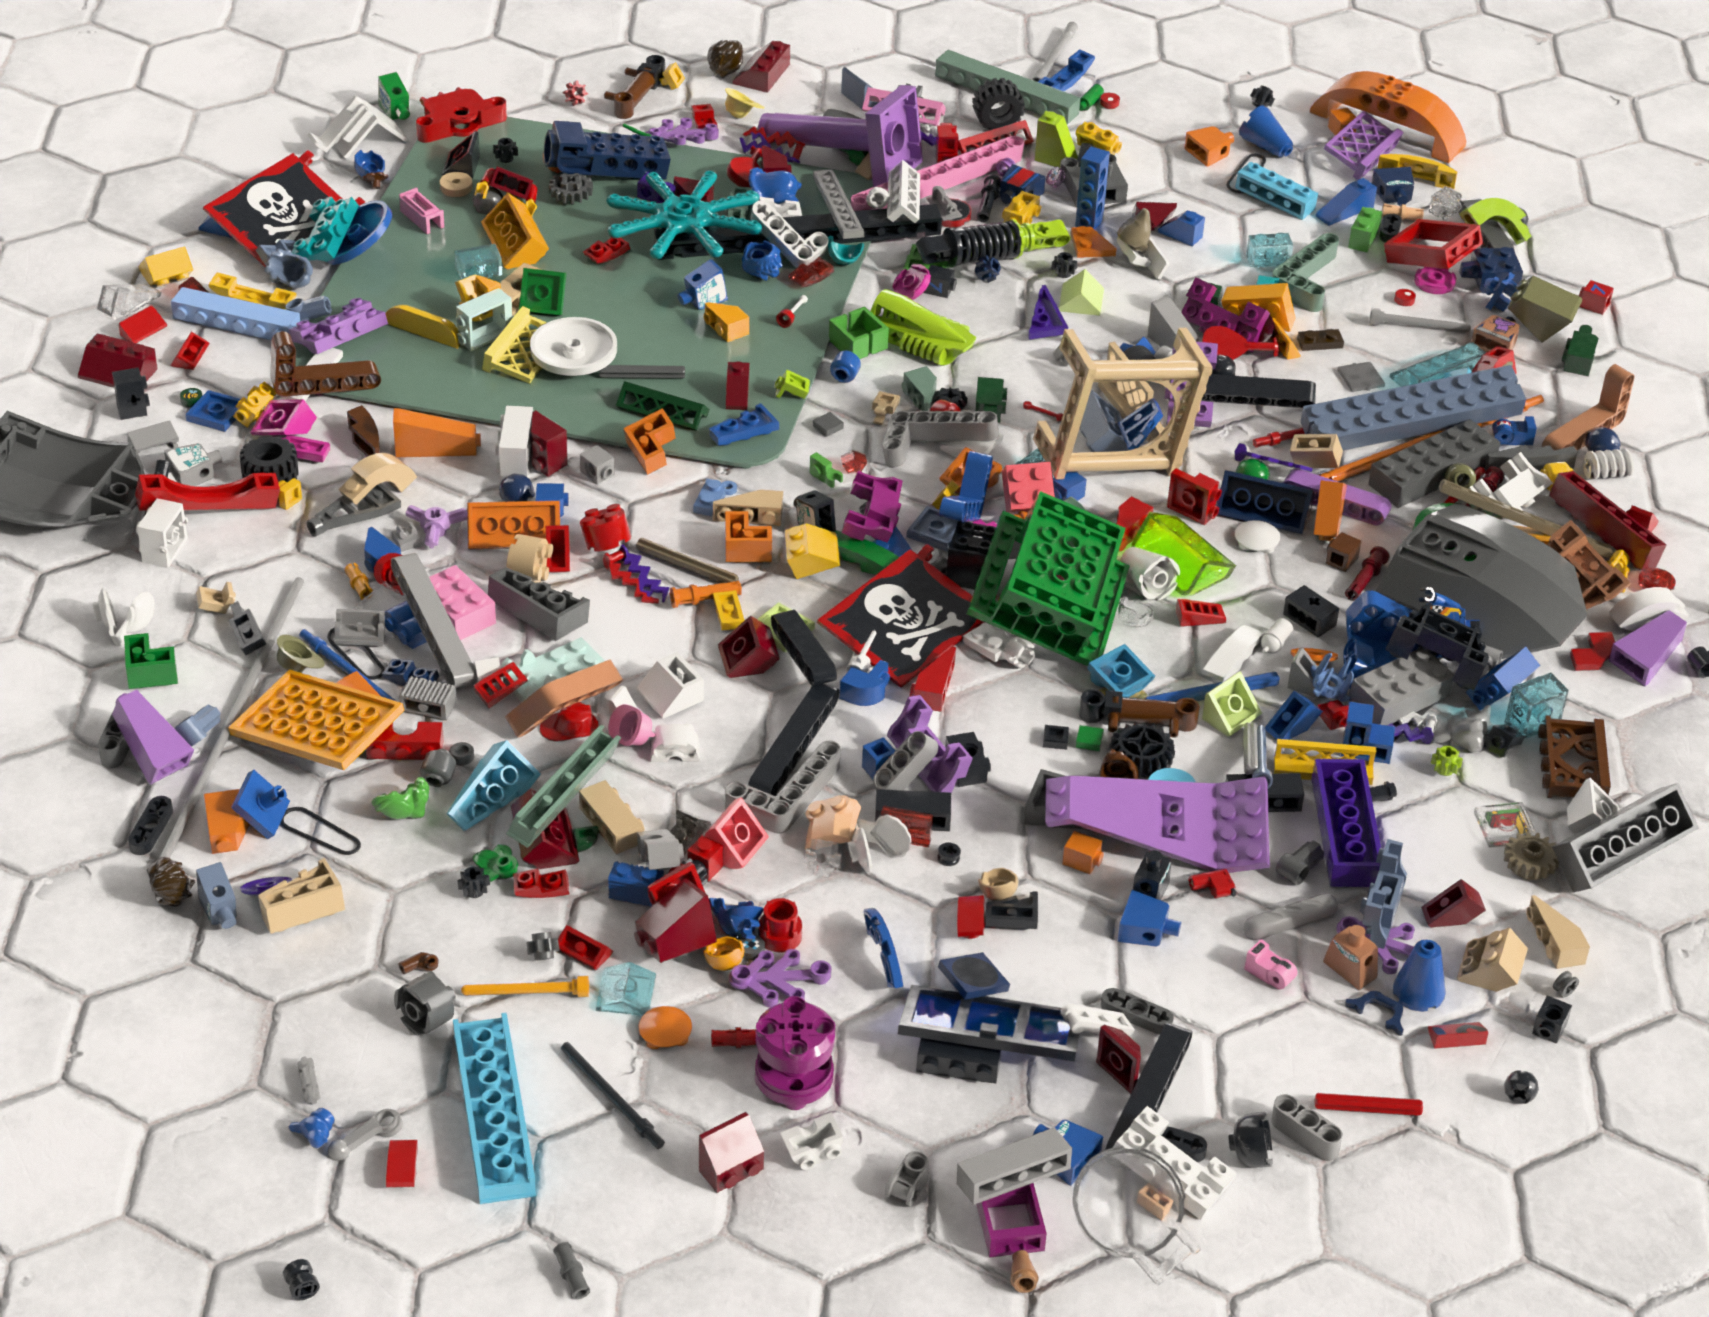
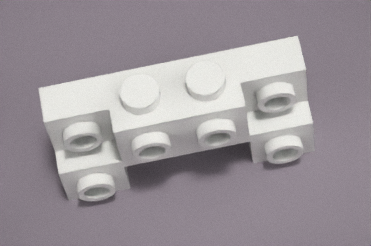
M1520 452L1500 467L1510 481L1495 492L1491 491L1483 479L1468 489L1522 510L1521 506L1526 509L1535 502L1533 498L1553 483L1546 474L1536 470ZM1470 504V506L1475 510H1478L1480 508ZM1482 509L1485 514L1493 516L1497 519L1503 520L1505 518L1490 511H1487L1485 509Z
M1147 1106L1134 1119L1128 1130L1116 1141L1111 1152L1201 1220L1219 1196L1231 1184L1237 1173L1216 1157H1213L1205 1167H1202L1161 1136L1169 1122Z

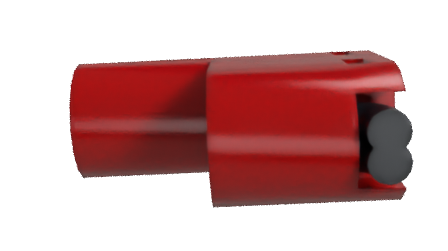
M1226 868L1191 875L1188 878L1192 891L1209 888L1215 899L1231 895L1233 897L1236 896L1234 881Z

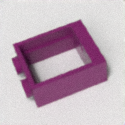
M1034 1183L976 1204L989 1258L1013 1255L1019 1250H1024L1028 1253L1045 1251L1047 1232ZM1026 1204L1031 1226L993 1230L988 1208Z

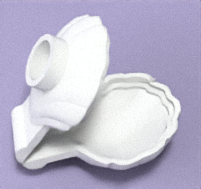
M102 588L98 601L92 603L97 621L102 620L109 629V635L115 646H124V635H130L143 629L150 622L155 611L152 594L141 592L132 601L127 618L116 633V617L107 589Z
M890 815L880 816L875 823L865 821L864 819L857 820L853 841L848 842L851 861H858L864 870L870 872L872 863L867 842L877 843L887 855L889 854L893 858L904 857L910 850L911 835L907 827L901 820Z

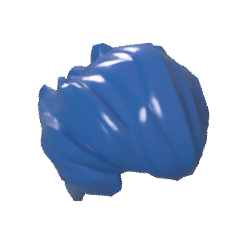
M763 241V243L749 242L744 249L742 268L746 273L761 278L764 281H767L768 276L777 277L780 273L779 268L782 267L781 250L767 241Z

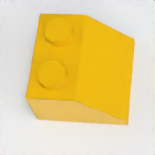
M185 246L145 257L138 266L139 271L150 286L156 284L157 287L169 284V280L177 279V281L189 278L193 271Z
M807 523L785 530L787 561L796 579L840 566L838 538L835 532Z

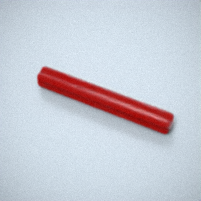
M1316 1093L1314 1099L1315 1108L1324 1110L1416 1116L1422 1115L1423 1102L1420 1099Z

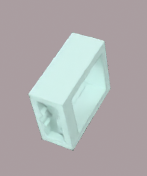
M497 288L456 306L459 343L468 350L473 351L495 341L512 320L511 297L500 288ZM493 309V322L472 331V318Z

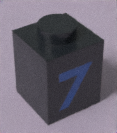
M930 265L928 269L931 275L930 283L924 293L948 298L951 291H954L956 288L955 270Z

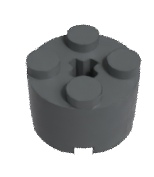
M432 971L422 974L395 991L394 1004L396 1010L401 1008L404 1015L400 1019L416 1035L427 1034L453 1018V1001L456 999L455 992L450 986H445Z

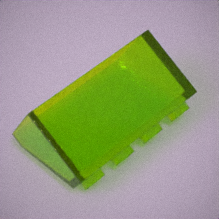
M1149 512L1131 544V547H1137L1173 559L1180 569V576L1177 575L1176 579L1178 584L1174 590L1184 596H1193L1228 579L1237 566L1177 516Z

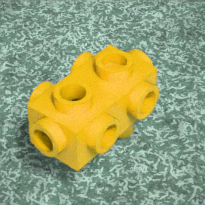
M1084 121L1076 129L1075 135L1077 136V145L1079 146L1082 145V142L1092 144V147L1109 151L1113 155L1119 153L1122 148L1119 136L1111 130L1099 128L1093 122L1087 123Z
M1021 191L1018 196L1013 197L1011 204L1004 208L1002 212L1003 222L1015 219L1020 225L1023 223L1031 224L1033 216L1038 217L1041 212L1040 196Z
M265 381L259 387L253 386L247 394V399L242 397L235 406L238 410L233 417L248 428L253 422H257L269 401L275 398L277 395L275 389Z

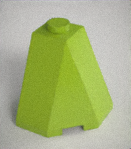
M1045 111L1037 122L1034 160L1060 168L1063 158L1071 157L1077 160L1078 155L1064 116L1055 112Z

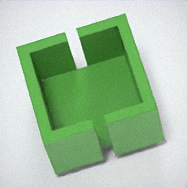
M865 306L849 312L848 332V316L846 314L829 320L830 342L840 351H851L859 359L867 357L868 353L873 355L888 349L889 328Z

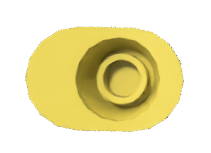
M731 88L725 89L727 93L725 101L726 110L736 118L745 117L753 107L765 108L739 91Z

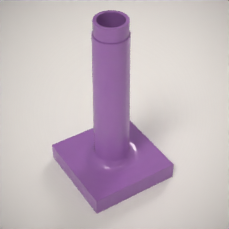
M899 86L865 113L866 119L764 113L759 120L758 130L763 127L767 137L777 131L782 136L788 131L797 141L804 143L806 146L869 152L873 187L888 182L889 171L900 161H905L913 169L923 162L916 86Z

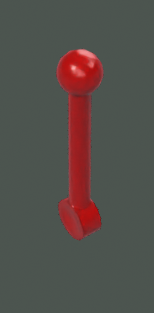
M1030 401L1023 403V408L1026 410L1033 409L1055 417L1058 421L1062 420V413L1057 414L1034 406Z

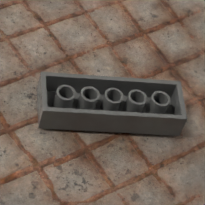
M1469 419L1372 463L1368 485L1387 498L1394 506L1400 508L1439 490L1441 480L1445 479L1446 470L1455 463L1466 464L1474 471L1478 467L1485 468L1487 454L1498 452L1500 441Z
M1676 783L1649 793L1552 846L1573 893L1592 889L1698 830L1699 827L1679 784Z

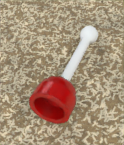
M802 295L799 298V302L791 310H781L776 316L777 323L783 328H788L795 320L793 313L802 304L806 303L808 298Z

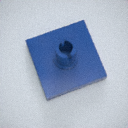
M252 770L247 773L231 808L264 837L270 839L275 835L290 800L286 798L287 793L285 789L280 790L282 786L277 785L274 787L258 772Z

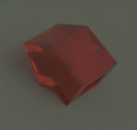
M853 450L841 455L842 465L848 474L854 471L862 472L867 464L866 455Z

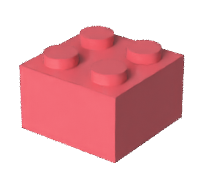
M1050 462L1006 465L1001 471L1006 512L1015 515L1019 511L1028 513L1040 491L1055 497Z

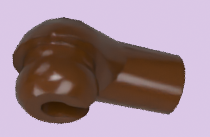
M419 952L399 962L398 966L402 974H407L415 969L433 971L438 967L439 959L434 954Z

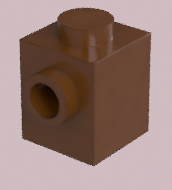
M1341 532L1335 539H1331L1328 544L1326 564L1346 572L1359 558L1361 540Z

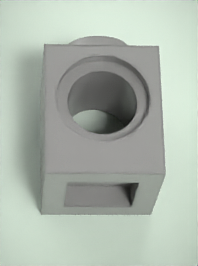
M596 445L580 454V472L596 484H599L615 475L614 457Z

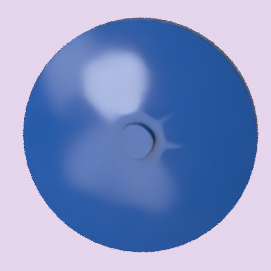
M380 200L360 205L335 258L327 261V263L332 265L345 263L369 249L384 234L391 222L392 211L388 205Z

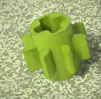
M1452 746L1437 748L1436 754H1432L1431 764L1435 765L1434 771L1443 776H1450L1453 773L1457 774V770L1461 768L1463 758L1459 757L1460 751H1457Z

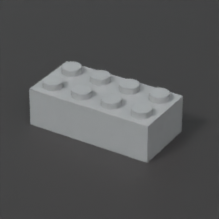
M1419 648L1411 652L1407 660L1398 658L1353 679L1348 695L1351 699L1348 701L1374 705L1372 723L1389 725L1413 711L1417 712L1449 697L1454 683L1452 681L1454 674L1431 652Z

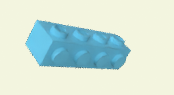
M1249 162L1237 174L1236 189L1301 220L1305 219L1316 208L1317 192L1274 171H1270L1257 163Z

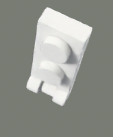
M1068 1004L1061 1010V1015L1065 1021L1069 1022V1027L1073 1033H1081L1085 1030L1097 1034L1100 1033V1027L1104 1024L1123 1030L1129 1037H1131L1135 1030L1126 1016L1120 1012Z

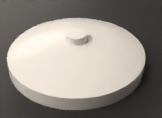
M567 317L550 321L539 327L531 337L530 351L535 363L549 372L568 376L585 375L605 368L614 360L617 354V338L608 326L599 321L582 317Z

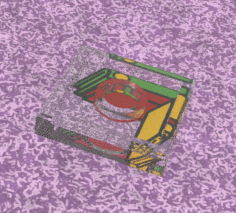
M1523 802L1476 806L1474 809V815L1489 848L1505 846L1509 842L1510 837L1516 839L1517 833H1520L1522 836H1526V832H1530L1531 836L1536 835Z

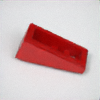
M1177 599L1176 614L1180 627L1226 623V617L1221 604Z
M511 662L482 679L473 687L476 694L490 709L525 684L528 679L517 665ZM510 671L518 678L515 682L508 674ZM503 676L510 683L508 686L501 680ZM497 682L502 689L498 691L493 684ZM488 687H489V688L492 690V692L494 693V694H492L491 696H490L489 693L485 690V689H487Z

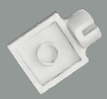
M984 623L963 635V644L994 662L1006 659L1014 666L1024 668L1025 664L1029 665L1035 656L1034 650H1032L1035 646L1030 641L988 623Z

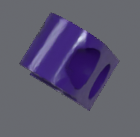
M647 172L637 182V197L656 203L665 202L647 183L646 175L649 173ZM665 182L669 189L675 195V185L670 182Z

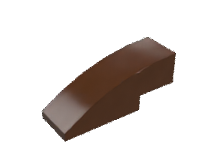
M363 405L347 411L348 429L352 432L353 444L367 457L380 453L378 429L370 413Z

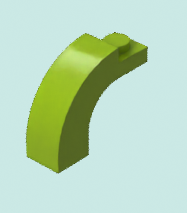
M1483 199L1459 213L1466 224L1481 225L1486 220L1499 222L1505 227L1517 245L1532 237L1528 227L1521 221L1526 214L1517 205L1505 199Z

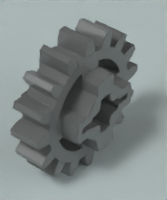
M561 172L560 176L554 175V179H550L549 193H551L552 198L556 197V201L562 200L563 203L570 201L571 204H574V201L581 203L582 199L588 200V196H592L593 182H591L590 177L586 178V175L578 173L565 174Z

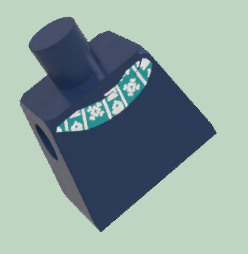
M1411 167L1374 169L1372 184L1377 187L1376 193L1383 202L1397 203L1401 206L1402 204L1406 205L1412 200L1414 180Z

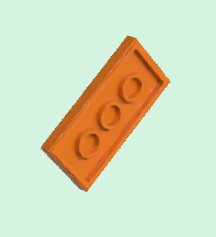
M560 501L467 503L468 549H508L511 544H516L518 539H514L517 534L546 539V526L560 525Z

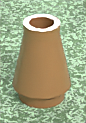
M1019 1250L1012 1255L1010 1283L1016 1291L1028 1293L1036 1288L1039 1277L1029 1258L1028 1252Z

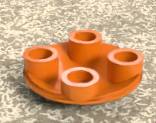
M660 1006L647 1011L641 1017L638 1028L641 1037L646 1041L647 1047L658 1049L660 1047L684 1046L687 1044L692 1031V1022L690 1017L681 1009L672 1006Z

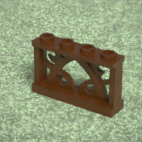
M1545 715L1543 724H1539L1538 738H1542L1539 754L1543 755L1541 759V772H1545V774H1543L1542 788L1546 789L1547 798H1552L1553 796L1574 798L1588 778H1591L1609 796L1611 782L1604 719H1594L1593 722L1553 719L1549 715ZM1552 733L1559 734L1560 739L1554 738ZM1585 747H1588V748H1590L1591 750L1586 751V750H1584V748H1585ZM1575 748L1578 754L1592 761L1582 763L1577 770L1566 763L1560 756L1568 750ZM1585 769H1589V770H1592L1593 773H1589V772H1587V770H1586L1585 773H1583V771H1584ZM1556 777H1563V782L1557 781ZM1570 778L1574 780L1573 783L1568 782Z

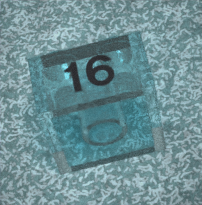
M1552 673L1519 683L1511 689L1504 722L1518 727L1519 733L1526 736L1525 738L1538 734L1539 724L1544 722L1545 715H1549L1553 719H1562L1569 690Z

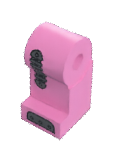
M1262 939L1247 952L1244 970L1277 989H1284L1297 976L1295 965L1290 960L1282 959L1270 951L1269 944Z

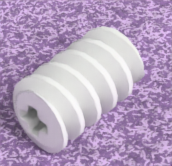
M1626 448L1621 450L1614 449L1612 451L1604 450V452L1601 450L1596 452L1589 451L1585 454L1583 471L1587 479H1590L1591 473L1595 479L1599 478L1600 472L1603 478H1607L1608 471L1611 477H1615L1617 472L1620 477H1623L1625 470L1628 476L1633 475V458L1630 451Z

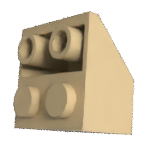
M1510 927L1501 931H1494L1490 935L1479 939H1472L1466 945L1457 979L1460 982L1495 992L1517 985L1528 948Z

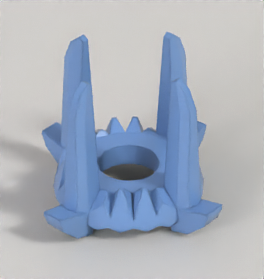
M1328 653L1317 668L1313 665L1310 669L1315 688L1313 693L1317 697L1322 695L1326 698L1346 702L1351 699L1346 694L1353 681L1354 674L1352 671L1349 675L1346 672L1352 658L1349 657L1337 674L1334 673L1333 667L1325 670L1332 656V653ZM1328 681L1334 682L1336 687L1327 685Z

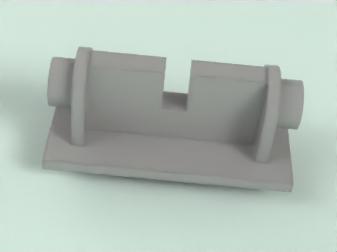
M934 186L932 197H928L926 200L930 205L937 204L942 220L947 221L962 217V214L957 210L956 203L946 196L944 189L941 186Z

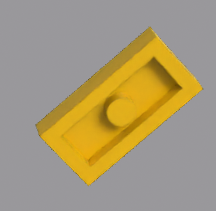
M736 590L713 593V602L721 631L736 629L745 621Z

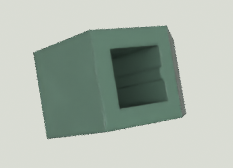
M927 366L904 372L902 382L904 394L908 395L913 404L921 411H928L936 391L937 377Z

